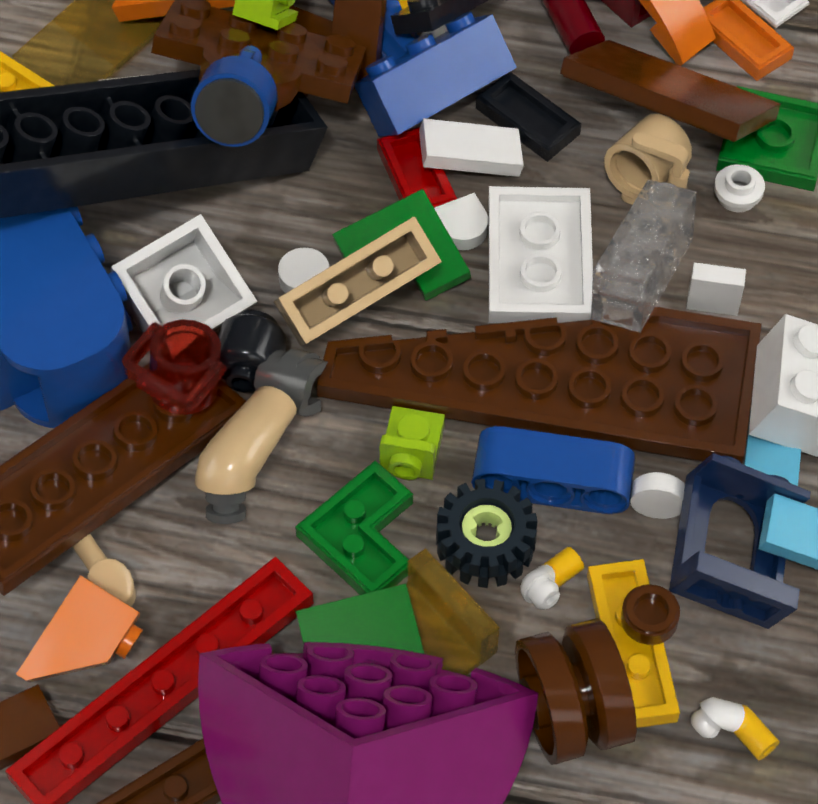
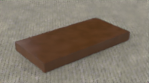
M606 40L564 57L560 72L563 77L733 142L775 121L781 103L612 40Z

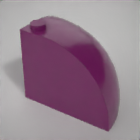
M304 642L303 653L272 654V647L268 643L225 648L200 653L198 694L201 728L209 766L222 804H503L520 770L529 744L536 713L538 693L514 681L479 668L473 669L471 677L443 670V658L370 645Z

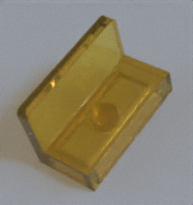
M426 548L408 560V582L406 585L424 654L443 658V670L467 676L473 669L478 668L497 653L499 626Z

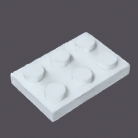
M489 186V323H508L557 317L558 323L591 319V314H594L590 188Z

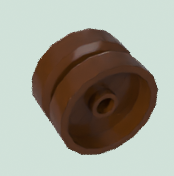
M599 618L566 627L562 645L549 632L516 641L515 659L519 684L538 693L533 732L545 758L551 765L583 757L588 737L600 750H607L635 742L637 725L631 687L617 645L604 622Z

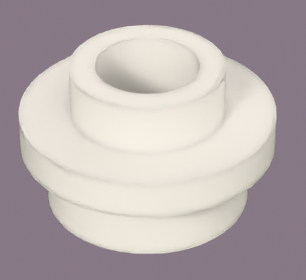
M739 164L727 166L715 178L714 192L719 203L729 211L746 212L758 204L764 195L765 182L763 177L757 170L749 166Z

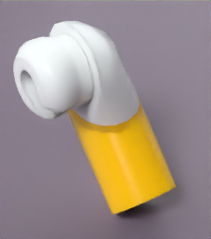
M566 547L524 577L520 585V592L524 600L528 603H533L537 609L541 610L553 607L560 597L559 587L584 569V563L574 549Z
M711 697L700 702L701 708L695 711L690 718L693 728L704 738L716 737L721 729L733 732L758 761L768 756L780 743L775 735L746 705Z

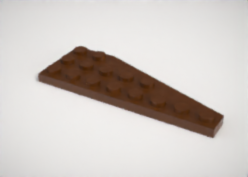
M662 307L639 309L638 315L612 317L611 312L591 314L590 320L558 323L557 317L479 325L475 326V332L447 335V330L441 329L427 331L426 337L392 340V335L328 341L323 358L328 363L322 374L318 377L317 397L392 409V406L445 414V418L489 426L510 427L623 444L632 450L704 461L712 453L720 456L733 457L742 464L752 401L756 350L760 341L762 324Z

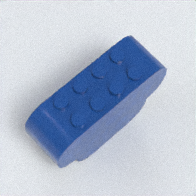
M78 207L0 218V411L15 405L25 418L33 423L49 428L57 427L135 373L129 332L133 330V326L123 305V302L127 301L125 288L115 271L107 274L102 265L105 262L104 254L95 235L91 233L85 236L80 226L83 225V221Z

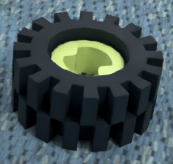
M485 479L475 480V490L470 491L467 483L461 484L457 487V497L450 492L444 498V508L439 507L436 527L438 557L440 561L446 559L445 569L451 575L459 569L460 581L469 585L472 576L479 577L478 587L488 588V578L495 577L497 587L507 584L508 573L516 580L523 573V565L529 567L532 561L537 535L536 513H532L533 504L528 497L520 501L521 490L515 486H512L508 493L503 492L504 481L495 479L493 489L485 488ZM482 523H485V526L491 523V527L497 526L496 539L483 541L476 538L477 525L480 527Z

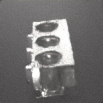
M647 180L593 270L592 320L641 333L693 240L697 191L677 187L671 183Z

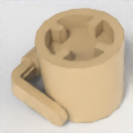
M649 114L607 150L604 157V167L610 181L622 193L621 198L624 202L662 216H669L672 214L678 201L682 200L685 196L690 174L686 167L692 157V146L688 135L674 120L661 114ZM666 185V198L656 195Z

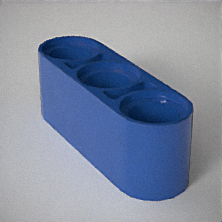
M494 426L484 429L479 435L471 483L475 489V480L485 479V488L493 489L494 480L496 479L504 481L503 492L508 493L512 486L521 490L520 501L528 497L533 504L602 514L621 513L627 510L630 505L635 453L623 444L610 441Z

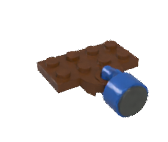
M174 0L154 34L151 53L200 66V82L191 100L193 120L198 129L208 139L228 147L244 146L257 140L265 131L273 111H277L290 104L298 91L348 104L366 51V47L355 44L352 39L346 36L329 35L326 37L307 32L305 27L296 23H291L279 30H275L232 15L233 11L230 12L211 7V4L206 0Z

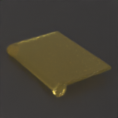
M74 0L14 53L12 58L55 86L109 79L154 38V34L165 16L119 22L112 9L115 0Z

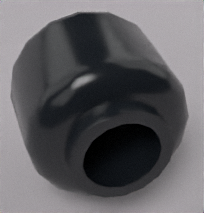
M257 310L239 312L226 319L219 329L212 356L213 368L230 388L239 392H253L256 390L254 379L258 365L265 362L276 350H286V334L277 324L276 320L267 313Z

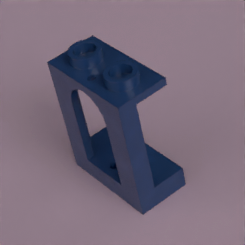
M712 453L686 475L669 591L767 629L798 609L800 589L783 583L786 559L762 551L758 547L767 500L776 493L805 503L810 499L811 491L793 485L781 476L768 475L745 466L733 457ZM728 500L739 504L747 511L753 521L755 536L750 570L705 553L710 512L713 504L717 501Z

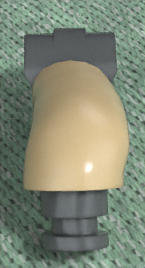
M296 348L289 351L276 350L265 362L258 365L254 379L256 391L216 433L199 456L195 485L198 489L205 492V499L210 503L206 506V518L209 521L218 524H232L245 519L246 507L241 503L246 499V491L255 486L256 476L294 416H312L321 411V400L310 396L314 381L322 374L328 361L320 360V356L316 353Z

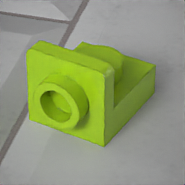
M392 406L386 435H382L379 445L380 465L389 473L401 479L413 480L424 478L433 480L445 426V414Z

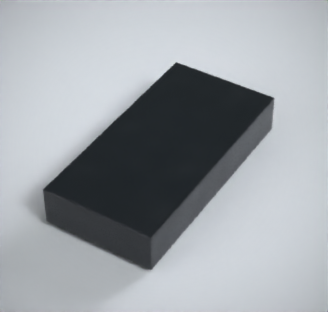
M512 72L503 75L476 97V109L500 127L518 128L521 143L547 162L580 135L581 123Z

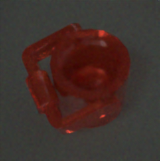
M180 319L168 322L163 326L157 322L152 323L122 359L125 374L136 382V387L150 395L152 400L161 409L173 414L189 415L201 412L209 407L217 396L218 381L226 371V365L220 362L221 342L217 333L208 325L196 320ZM150 350L149 369L145 370L137 364Z

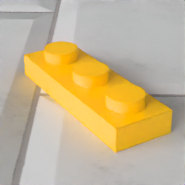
M644 559L588 566L587 580L595 616L606 624L624 663L632 691L637 728L678 722L680 710L664 642L656 645L639 643L627 635L621 624V611L627 594L638 586L650 584Z

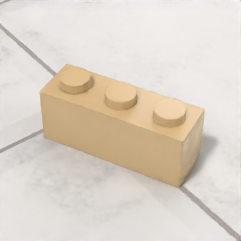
M414 216L273 302L297 342L302 346L442 261Z

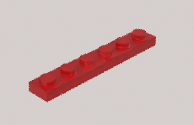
M275 556L6 769L9 781L30 804L68 803L199 697L200 653L266 643L297 618L296 611L309 608L314 604L313 593Z

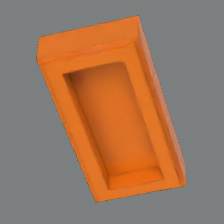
M714 0L703 7L716 37L712 42L756 81L792 59L794 47L742 1Z

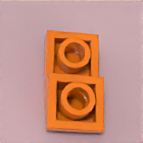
M639 0L656 22L650 31L677 65L682 66L716 39L711 23L699 0Z

